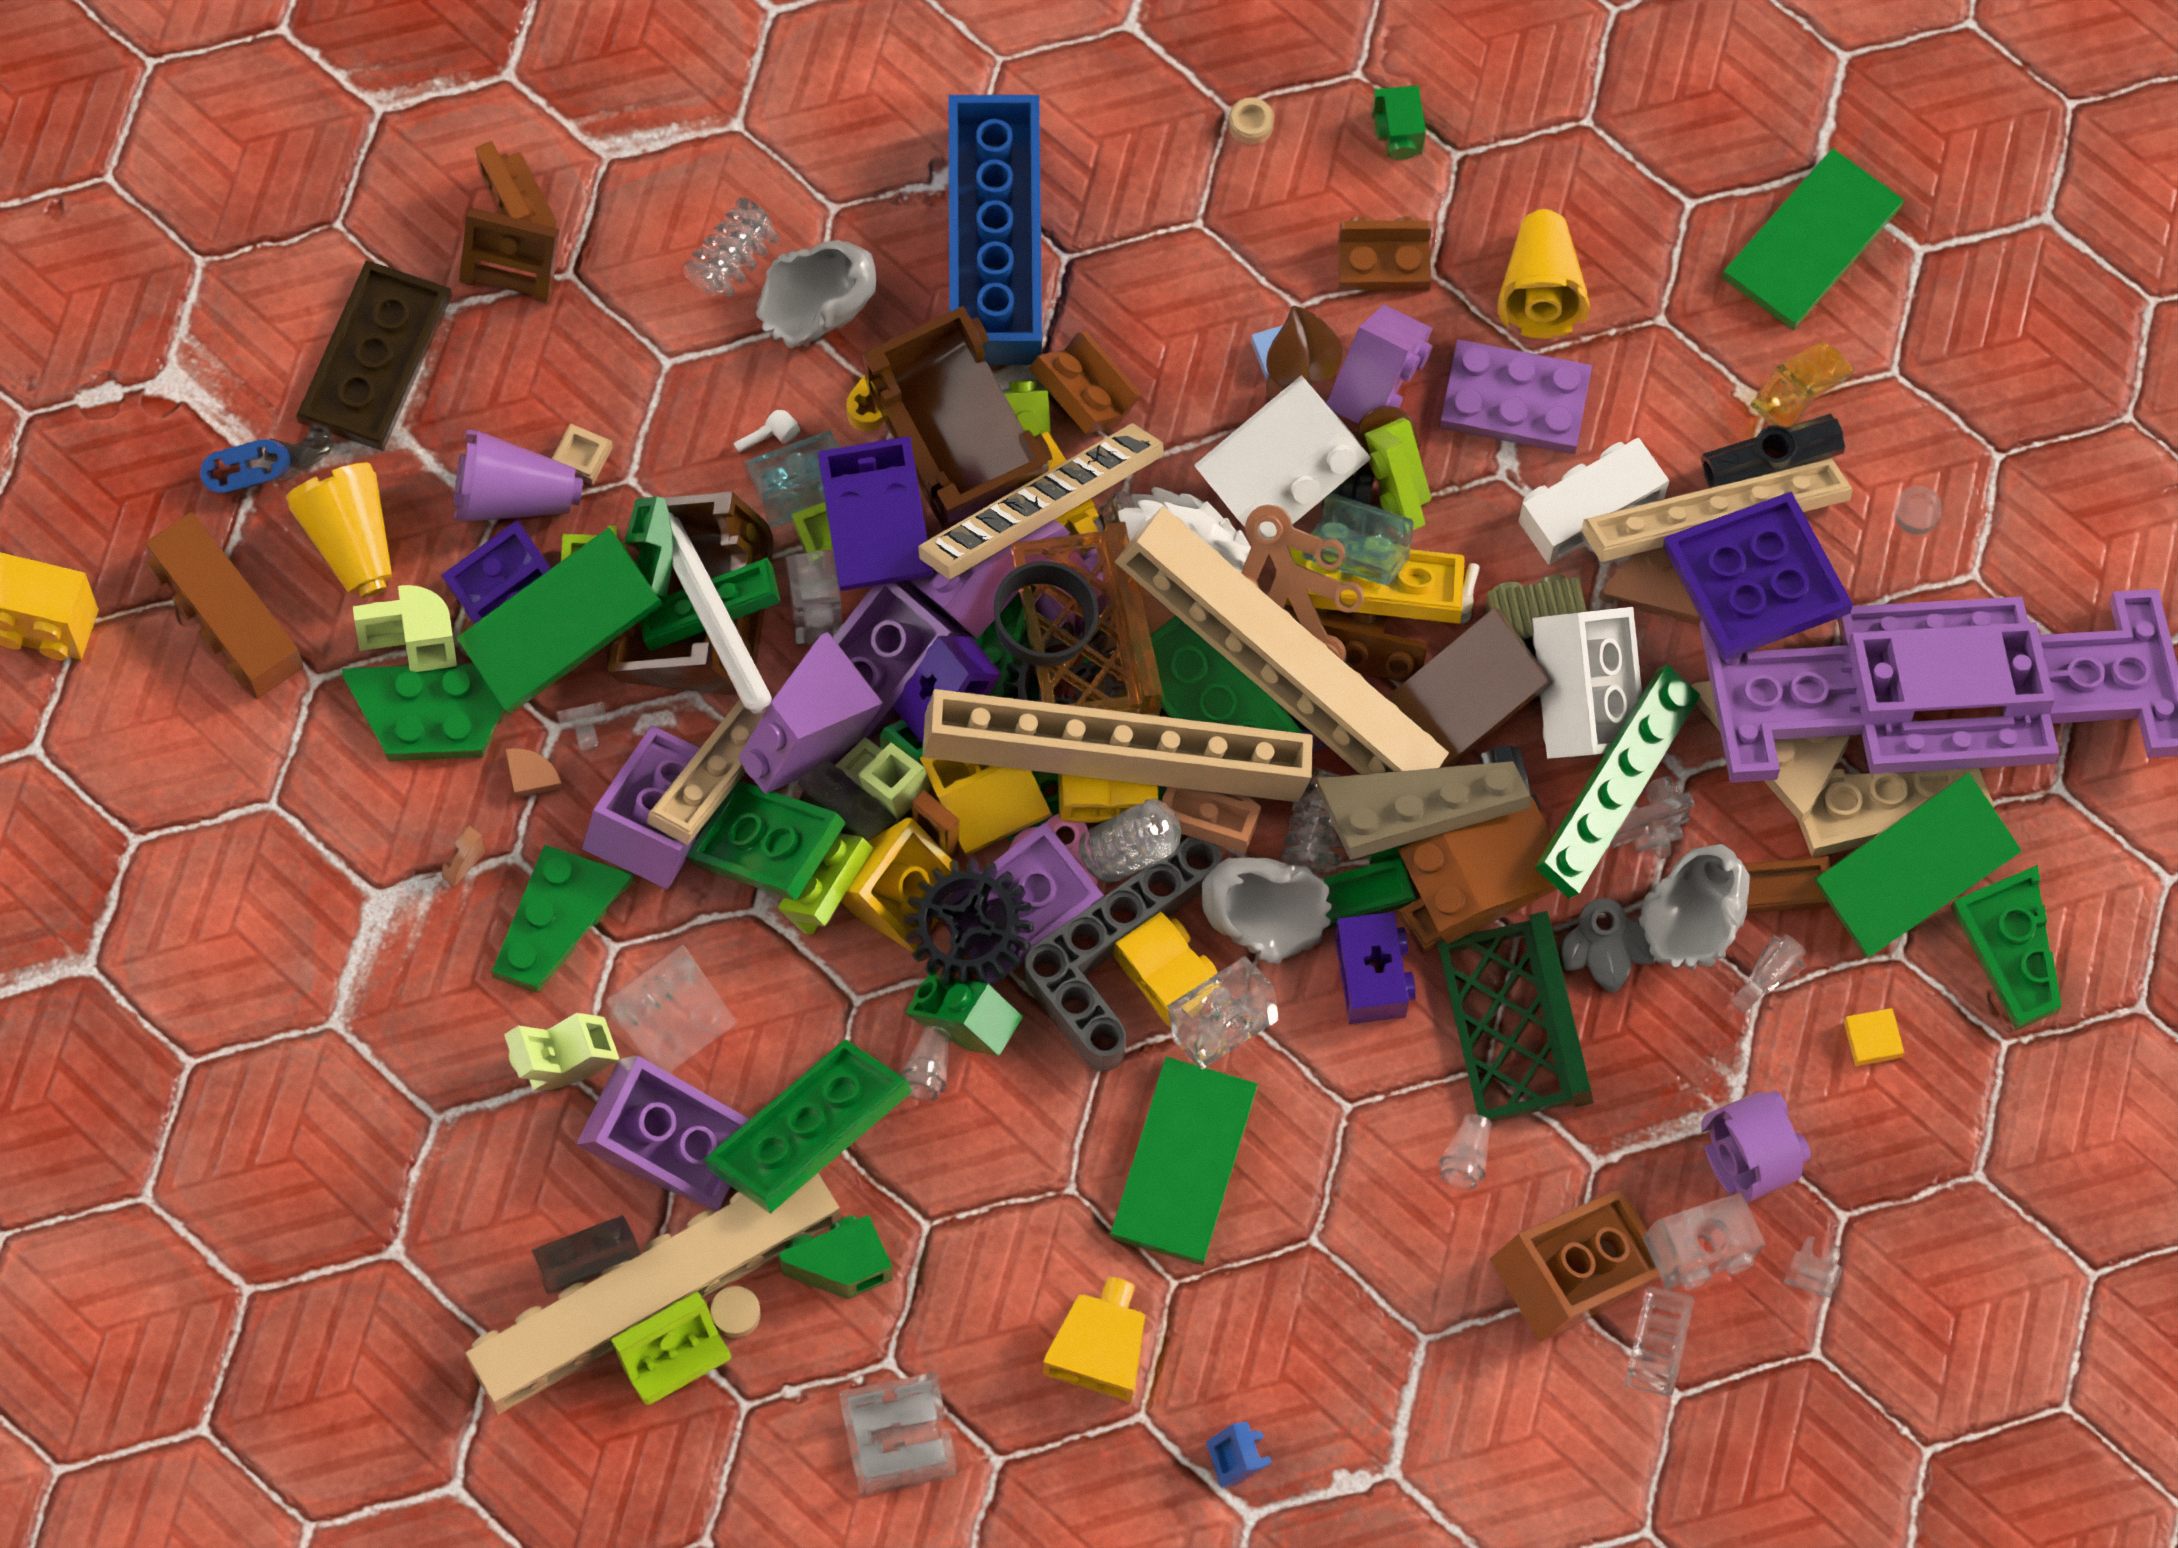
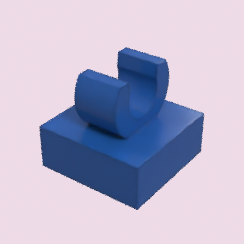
M1248 1422L1231 1424L1206 1441L1221 1488L1237 1486L1272 1462L1270 1457H1259L1255 1444L1264 1439V1436L1260 1431H1251Z

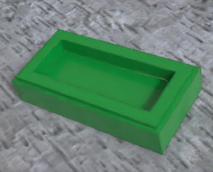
M1402 857L1325 877L1324 884L1329 887L1326 901L1332 906L1326 914L1331 920L1330 925L1324 930L1336 927L1338 918L1388 913L1399 910L1414 902L1416 897Z

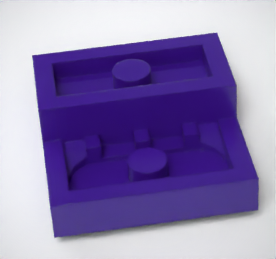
M516 520L441 576L475 624L552 568L525 529Z

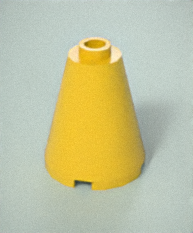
M1541 209L1528 214L1522 220L1499 294L1498 315L1507 328H1509V323L1521 328V335L1529 338L1550 339L1565 336L1573 332L1574 324L1582 319L1583 325L1587 320L1590 302L1566 220L1556 212Z
M356 463L332 470L333 477L320 482L317 477H314L290 491L286 495L290 511L349 594L359 593L360 598L365 599L387 589L385 582L392 578L376 473L373 471L370 463Z

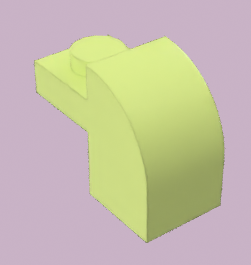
M402 585L398 586L400 600L353 606L359 651L406 645L410 671L420 672L457 666L449 610L442 598L436 593L423 587Z
M866 737L832 768L837 780L868 802L874 815L891 824H896L912 809V801L923 789L927 793L931 789L925 767L893 743H890L882 750Z
M575 1013L548 1030L517 1026L504 1034L510 1050L509 1060L512 1067L518 1073L519 1078L530 1080L534 1091L557 1089L587 1079L619 1060L605 1017Z

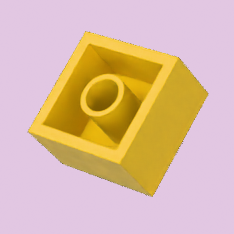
M0 552V645L14 650L21 649L22 646L37 649L44 656L54 660L62 661L66 660L67 657L82 660L99 611L86 574Z

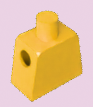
M1108 1277L1100 1299L1079 1294L1045 1356L1043 1375L1132 1403L1145 1315L1143 1313L1128 1308L1135 1286L1126 1280Z

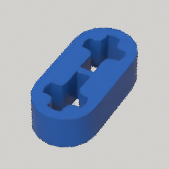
M264 439L249 442L208 455L202 462L200 478L210 491L224 494L241 491L282 478L288 472L290 455L285 446L274 440ZM266 448L268 453L277 454L278 461L271 464L272 472L270 473L263 467L251 468L249 463L250 461L262 458V449ZM222 460L224 465H240L241 472L227 476L228 484L226 485L223 480L213 478V472L219 469L218 461Z

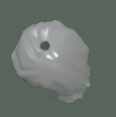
M834 240L820 243L812 249L791 250L788 254L779 255L777 259L773 260L771 267L766 271L767 279L761 291L762 297L756 304V315L758 319L763 321L762 329L765 332L773 333L775 342L783 339L785 345L790 349L795 346L800 347L801 345L808 347L811 341L819 339L822 335L836 328L842 329L845 324L850 322L860 312L869 298L875 293L876 270L872 254L851 242Z
M1724 844L1691 849L1674 865L1669 877L1661 879L1660 883L1654 885L1652 892L1645 896V901L1641 905L1639 922L1640 926L1645 930L1644 936L1646 941L1650 944L1649 952L1655 956V960L1659 964L1670 963L1673 969L1684 965L1694 971L1697 965L1711 967L1715 964L1716 959L1725 958V950L1734 941L1738 929L1743 926L1747 914L1750 875L1734 851Z
M1227 858L1214 867L1202 882V907L1213 929L1219 931L1222 935L1229 936L1233 943L1246 946L1249 952L1256 953L1257 957L1265 963H1273L1275 965L1282 963L1283 958L1295 956L1302 950H1311L1314 945L1320 943L1322 940V930L1330 925L1331 920L1326 914L1332 905L1326 901L1329 887L1324 884V878L1316 877L1308 867L1290 866L1269 858Z

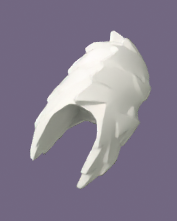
M1153 487L1151 489L1153 495L1132 494L1129 500L1133 508H1124L1118 511L1119 520L1124 529V532L1119 533L1118 537L1124 548H1126L1141 526L1164 506L1174 516L1180 518L1189 529L1210 547L1217 550L1240 573L1251 549L1241 530L1236 531L1228 518L1224 519L1208 501L1204 503L1191 494L1180 493L1178 495L1162 488Z

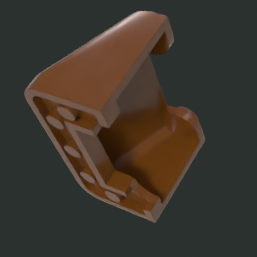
M964 306L863 353L865 381L870 395L893 439L910 436L918 485L943 531L1048 472V461L1052 460L1051 451L1043 436L1039 434L1034 437L1031 431L1023 430L985 359L983 344L989 342L987 333L978 317L970 319Z
M734 492L664 498L668 512H671L674 517L680 519L710 579L768 558L772 564L774 541L770 526ZM673 566L671 568L667 595L684 589ZM765 608L732 620L755 666L757 664ZM639 621L635 626L634 637L629 635L617 637L607 653V672L622 683L723 695L738 694L706 631L650 651L644 643L641 623Z

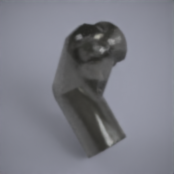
M323 425L310 427L306 438L297 444L273 438L269 439L280 442L287 448L290 455V467L297 469H306L329 456L333 448L332 433L330 429ZM265 448L264 459L277 462V454L268 453Z

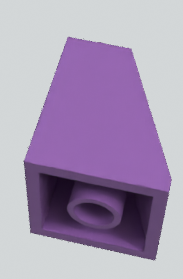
M828 632L819 636L771 701L738 756V760L744 766L747 774L754 779L764 794L841 761L859 743L883 704Z

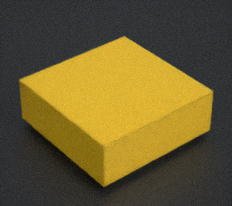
M1893 1008L1846 1016L1844 1025L1855 1067L1902 1058L1904 1049Z

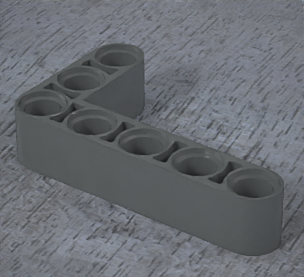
M1194 837L1186 839L1035 944L1028 951L1025 958V984L1028 990L1085 1063L1092 1069L1110 1071L1122 1062L1125 1055L1126 1030L1085 976L1114 956V945L1121 938L1159 912H1162L1169 918L1202 894V882L1210 871L1221 863V849L1218 845ZM1202 857L1207 859L1211 866L1204 870H1197L1188 865L1187 862L1191 858ZM1163 883L1170 886L1173 892L1170 895L1160 897L1154 895L1149 888L1154 884ZM1118 910H1127L1135 916V919L1129 923H1119L1111 915ZM1081 936H1087L1095 940L1097 945L1090 950H1081L1074 946L1073 941ZM1042 963H1050L1057 967L1059 971L1051 977H1043L1038 975L1034 969ZM1077 999L1084 1002L1088 1008L1080 1014H1072L1067 1012L1063 1005L1069 1000ZM1099 1036H1107L1112 1038L1117 1045L1111 1050L1101 1051L1096 1049L1091 1042Z

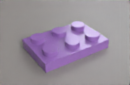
M1457 339L1440 428L1575 454L1592 365Z
M1046 822L993 862L997 866L995 880L1002 873L1009 871L1014 879L1008 889L1022 885L1026 891L1024 897L1017 903L1029 902L1032 905L1033 912L1020 919L1033 922L1035 926L1034 931L1031 933H1019L1020 937L1029 941L1030 949L1104 897ZM975 888L958 890L943 900L940 905L943 903L948 905L961 904L966 900L970 891H975ZM990 892L987 899L989 906L986 918L995 922L998 927L1006 929L1007 911L1005 904L997 895ZM977 911L975 914H972L969 920L955 919L956 923H959L964 930L963 933H966L969 927L978 928L979 926L984 928L975 918ZM944 925L952 935V928ZM977 943L970 950L968 957L970 959L982 957L992 951L999 943ZM1014 948L1012 951L1017 955L1022 964L1028 951H1022ZM1007 960L1001 964L1006 975L1017 968L1012 966ZM994 970L986 972L991 986L1000 981Z

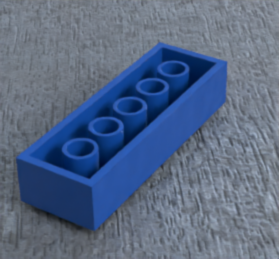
M948 95L949 312L964 306L970 319L979 318L989 340L988 343L983 344L985 359L988 365H1031L1038 355H1042L1039 95Z

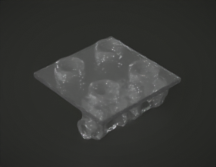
M683 944L605 1000L611 1009L609 1014L613 1021L619 1027H624L645 1059L668 1073L737 1024L735 1018Z

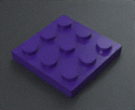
M1792 491L1664 538L1663 547L1723 660L1851 614L1853 604Z

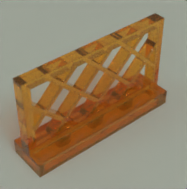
M1125 521L1109 523L1106 525L1105 531L1012 543L1011 552L1015 569L1026 564L1025 556L1043 554L1053 562L1066 565L1077 571L1087 580L1091 587L1105 595L1108 601V606L1098 616L1093 634L1076 656L1063 665L1035 666L1042 700L1045 703L1056 704L1053 689L1061 679H1064L1084 692L1077 703L1066 705L1119 712L1137 709L1138 714L1157 713L1163 692L1139 583L1115 563L1130 542ZM1096 547L1099 562L1091 573L1069 560L1076 549ZM1058 551H1065V552H1064V554L1062 555V554H1060ZM1100 572L1102 573L1103 581L1096 578ZM1032 584L1037 587L1033 594L1031 585L1019 589L1032 651L1045 653L1044 646L1052 635L1070 647L1080 642L1079 639L1059 627L1071 610L1084 618L1083 611L1074 597L1071 598L1049 584ZM1043 592L1065 606L1054 622L1036 612L1035 603ZM1109 615H1111L1112 624L1106 621ZM1040 627L1046 630L1043 636H1041ZM1098 629L1116 639L1118 648L1109 659L1087 645ZM1080 653L1102 667L1091 684L1068 670ZM1119 657L1122 668L1115 664ZM1049 670L1056 674L1052 680L1050 679ZM1110 672L1125 682L1128 696L1110 698L1096 688L1106 674ZM1089 697H1091V698H1093V699L1095 700V701H1088V702H1086Z

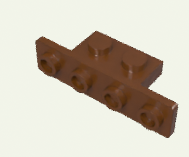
M1292 607V611L1287 612L1290 613V615L1300 624L1297 615L1294 611V608ZM1315 608L1326 634L1337 637L1344 644L1346 650L1344 662L1354 671L1405 682L1424 666L1428 645L1425 642L1383 633L1387 616Z

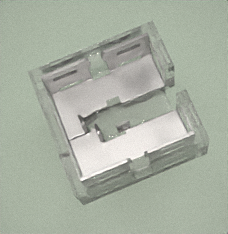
M936 1372L839 1392L840 1407L859 1497L957 1477V1467L949 1429L941 1430V1439H939L936 1422L944 1420V1406Z

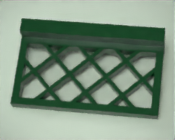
M1548 910L1529 915L1530 920L1469 934L1448 945L1444 941L1437 942L1480 1125L1572 1103L1575 1104V1107L1594 1103ZM1524 935L1527 951L1517 966L1495 954L1504 940ZM1492 943L1488 950L1481 946ZM1471 949L1482 955L1483 958L1471 977H1468L1453 968L1450 953ZM1490 961L1512 973L1499 994L1477 982ZM1529 962L1531 963L1534 976L1524 971ZM1519 978L1537 988L1538 995L1528 1011L1506 999ZM1456 979L1465 984L1460 993ZM1472 989L1494 1001L1481 1022L1463 1012L1462 1004ZM1501 1005L1522 1017L1521 1022L1509 1039L1488 1027ZM1540 1006L1542 1008L1544 1021L1535 1016V1013L1537 1012ZM1530 1022L1548 1033L1549 1040L1538 1056L1517 1044V1041ZM1466 1023L1476 1029L1470 1038ZM1483 1033L1504 1045V1048L1491 1067L1475 1058L1472 1051ZM1511 1050L1533 1062L1520 1084L1498 1071ZM1551 1050L1555 1066L1545 1060ZM1540 1067L1558 1077L1561 1092L1541 1097L1527 1089ZM1477 1068L1486 1073L1481 1083ZM1493 1078L1515 1090L1507 1105L1486 1110L1483 1094ZM1522 1095L1530 1099L1518 1102Z

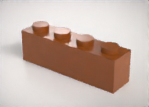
M193 512L188 513L145 542L150 556V560L145 563L150 573L161 586L166 582L169 583L176 593L172 596L176 607L187 620L195 617L203 628L198 631L201 639L212 654L215 655L221 651L228 660L229 664L225 666L226 671L239 689L247 686L258 699L304 668L299 649Z

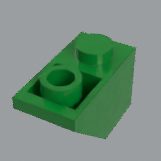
M940 975L927 976L925 981L916 989L914 999L905 1012L911 1019L969 1051L995 1056L1001 1054L1023 1018L989 984L969 981L965 985L959 983L958 978H953L950 985H945L942 983Z
M869 1214L859 1219L855 1215L839 1219L829 1227L830 1231L814 1238L810 1234L799 1236L789 1241L784 1246L785 1250L778 1253L783 1275L846 1299L893 1280L891 1262Z

